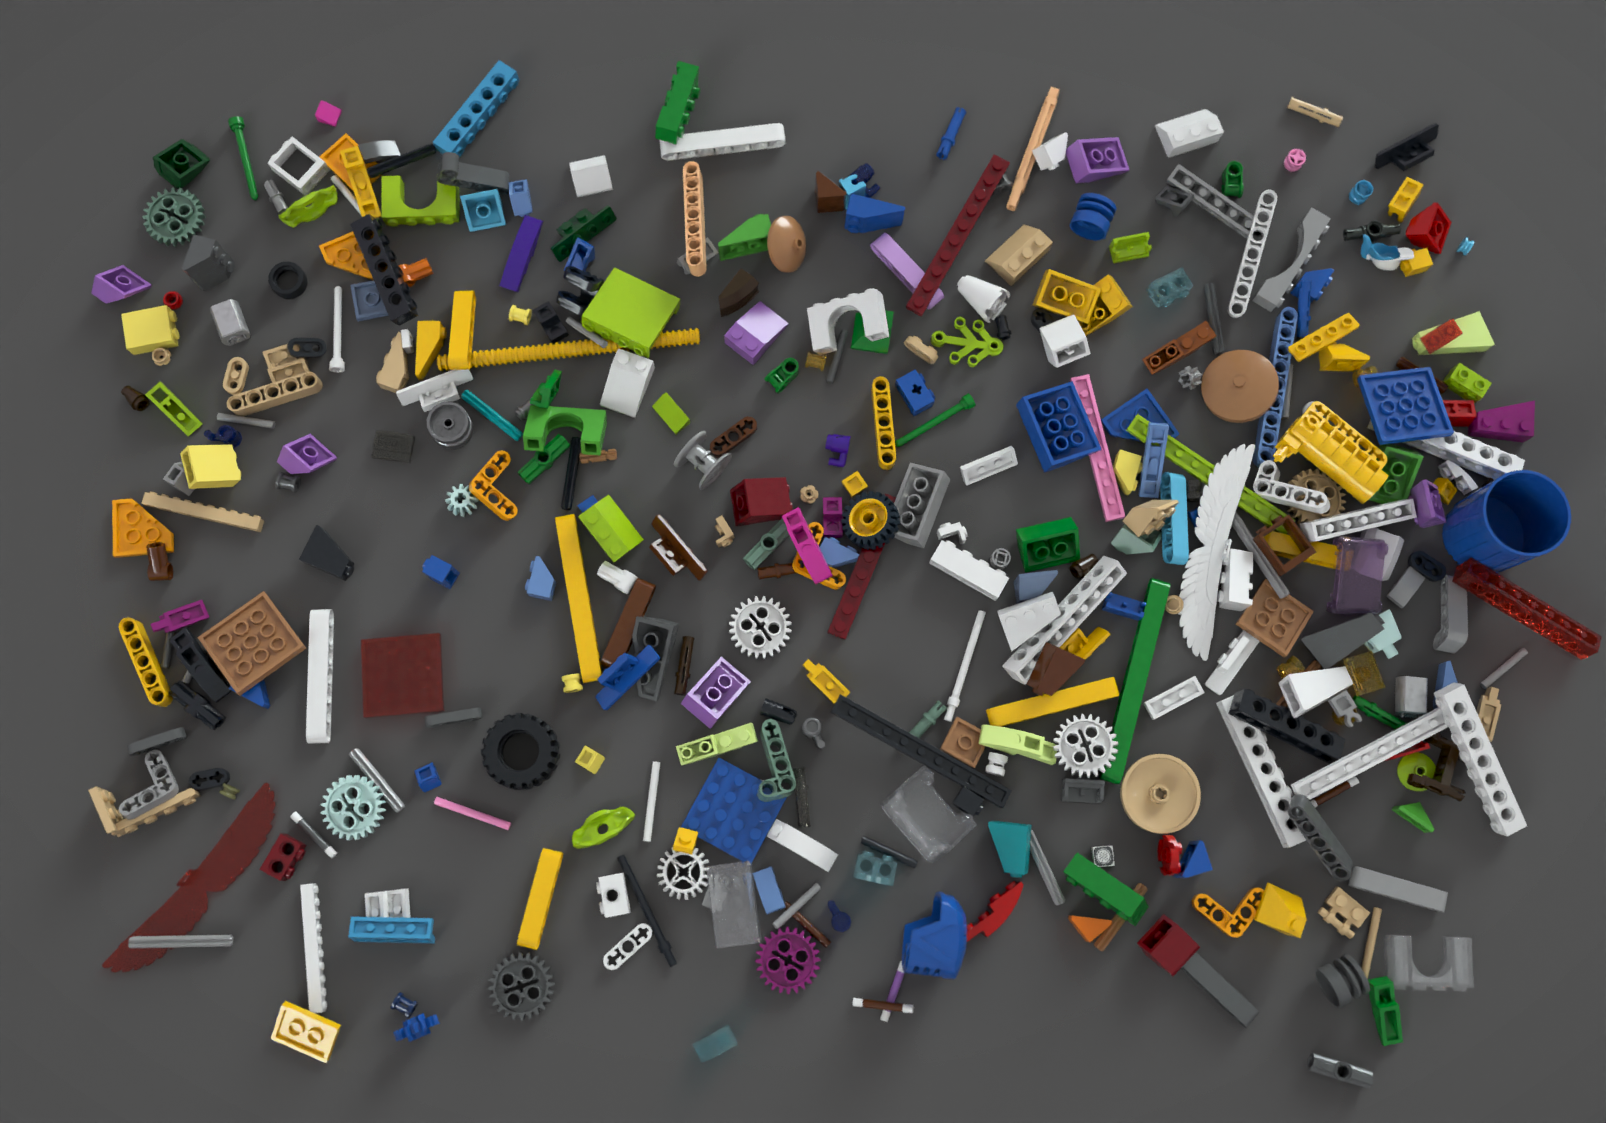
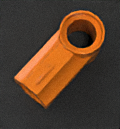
M427 258L410 265H398L404 274L402 278L409 288L415 284V281L433 274Z

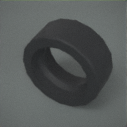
M290 261L276 264L268 275L270 287L279 297L284 299L299 297L307 287V277L304 271L296 263ZM287 271L297 273L299 279L293 288L283 290L278 286L277 281L283 273Z

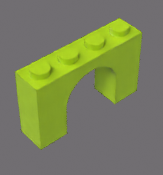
M382 176L381 218L386 225L391 227L403 224L408 226H416L417 224L435 225L436 223L450 225L454 222H459V187L442 184L437 181V196L434 202L426 208L413 209L404 203V182L401 176Z

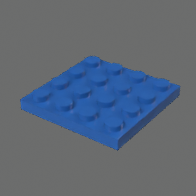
M1431 367L1360 375L1357 378L1379 445L1448 437L1454 433Z
M718 758L681 828L697 831V837L751 866L787 797L770 802L761 801L757 796V791L762 780ZM768 787L762 788L764 794H772L771 789Z

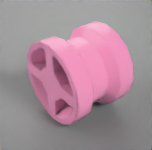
M1300 149L1291 150L1284 160L1285 168L1290 172L1298 171L1306 161L1305 153Z

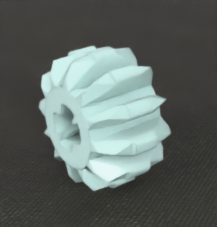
M460 484L459 489L452 486L454 492H447L450 498L445 499V502L449 504L447 509L449 511L453 510L455 516L460 513L464 517L466 511L469 515H472L470 509H477L474 503H477L479 499L469 491V485L464 488L463 484ZM464 497L466 500H463L462 503L460 504L459 501H461L462 498Z

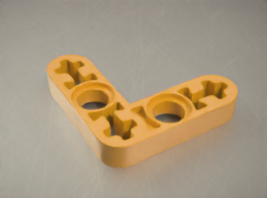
M500 450L490 458L471 480L469 491L501 519L509 521L517 515V507L492 485L511 461L508 452ZM502 456L504 460L497 467L494 464ZM487 468L492 469L494 477H488L485 474V470ZM480 483L481 487L477 490L475 488L476 484ZM487 489L489 490L485 496L482 495ZM490 494H494L497 497V503L494 504L489 501L488 497ZM510 508V513L508 515L505 514L506 509Z
M812 522L808 526L811 533H813V528L816 529L817 534L814 536V539L819 545L824 529L820 523ZM797 551L792 563L794 571L813 580L805 565L803 568L800 567L799 562L802 559ZM829 566L833 576L820 582V584L834 590L840 589L845 584L846 577L841 571ZM834 577H838V581H839V582H838L837 584L834 583V582H835V579H833Z
M1251 888L1232 914L1206 894H1196L1192 898V906L1226 935L1237 938L1245 932L1253 921L1261 900H1256L1250 905L1247 901L1252 902L1255 899L1253 893L1259 892V897L1262 899L1264 889ZM1204 898V899H1205V900H1204V903H1205L1208 907H1211L1212 904H1213L1214 906H1213L1212 908H1210L1209 911H1208V909H1207L1206 907H1204V906H1200V907H1199V906H1198V905H1199V902H1198L1197 900ZM1243 907L1250 909V916L1248 918L1241 916L1240 911ZM1217 909L1223 914V918L1220 921H1215L1213 918V912ZM1235 917H1237L1239 920L1243 921L1244 924L1238 923V925L1236 926V929L1238 931L1231 933L1230 931L1232 930V928L1230 927V924L1235 925L1238 922V920L1235 919Z

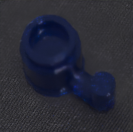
M867 163L859 166L849 175H857V178L852 180L851 183L854 185L862 181L865 184L868 183L875 174L873 168ZM876 183L870 189L866 186L865 196L871 198L880 190V186Z
M228 425L221 426L217 434L210 430L204 432V436L210 441H222L225 445L232 444L233 448L239 446L242 441L240 432Z
M829 900L827 906L833 915L831 919L832 927L838 932L847 931L851 926L850 916L845 912H840L835 902Z

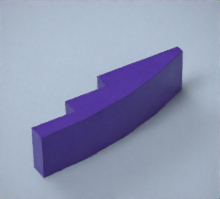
M525 215L511 248L499 286L519 292L523 275L526 274L531 256L533 257L543 224L542 220Z

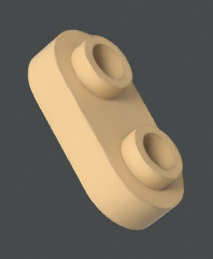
M908 336L904 341V345L927 363L934 364L938 359L937 351L931 346L927 347L917 336Z
M234 357L227 365L223 388L231 395L241 393L245 386L249 365L243 358ZM242 366V369L237 371V368Z

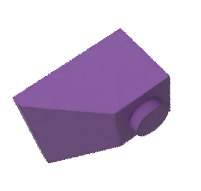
M124 265L95 275L91 294L104 303H110L147 290L152 285Z
M308 434L284 445L277 463L290 474L310 473L336 461L337 457L314 436Z

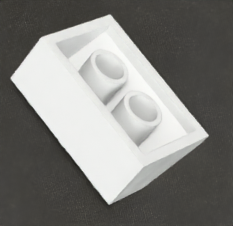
M1207 109L1155 125L1168 158L1216 143L1224 133L1218 117Z

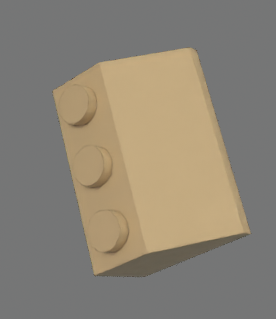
M1023 225L992 253L985 262L1012 286L1049 252L1053 241L1040 229Z

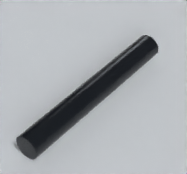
M863 836L860 842L913 868L917 865V860Z

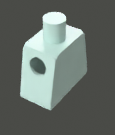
M1390 609L1378 614L1385 622L1382 625L1384 630L1364 643L1371 653L1383 650L1388 659L1399 654L1393 643L1401 639V634Z

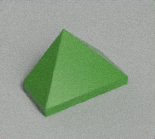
M1420 802L1394 806L1391 809L1424 833L1434 831V827Z

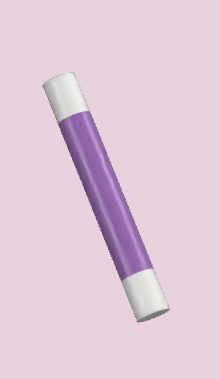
M902 961L899 963L886 1002L894 1003L905 974L902 970ZM883 1010L880 1020L888 1022L891 1011Z

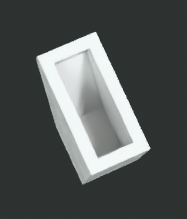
M1067 132L1053 137L1032 150L1041 170L1048 168L1050 171L1059 166L1058 162L1065 159L1068 139Z

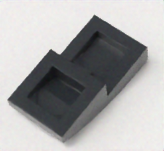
M549 301L533 310L552 344L569 336Z

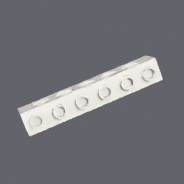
M1404 499L1299 524L1307 540L1315 542L1416 518L1417 516L1413 499Z

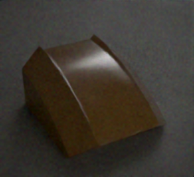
M740 268L719 295L721 317L741 309L759 293L758 281L742 268Z

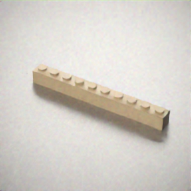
M151 491L150 493L145 492L141 503L147 507L261 532L264 520L257 515L252 517L244 512L239 514L235 510L226 511L222 507L217 509L212 505L204 506L200 502L195 504L187 499L182 501L180 498H169L168 495L164 494L160 496Z

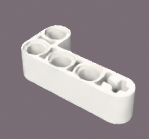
M1271 460L1261 463L1253 484V489L1257 495L1266 501L1318 514L1326 513L1329 510L1330 502L1323 492L1279 482L1280 471L1277 465ZM1268 469H1274L1271 474H1266ZM1262 486H1268L1266 491H1259ZM1280 491H1287L1284 496H1278ZM1305 495L1304 500L1296 501L1298 496Z

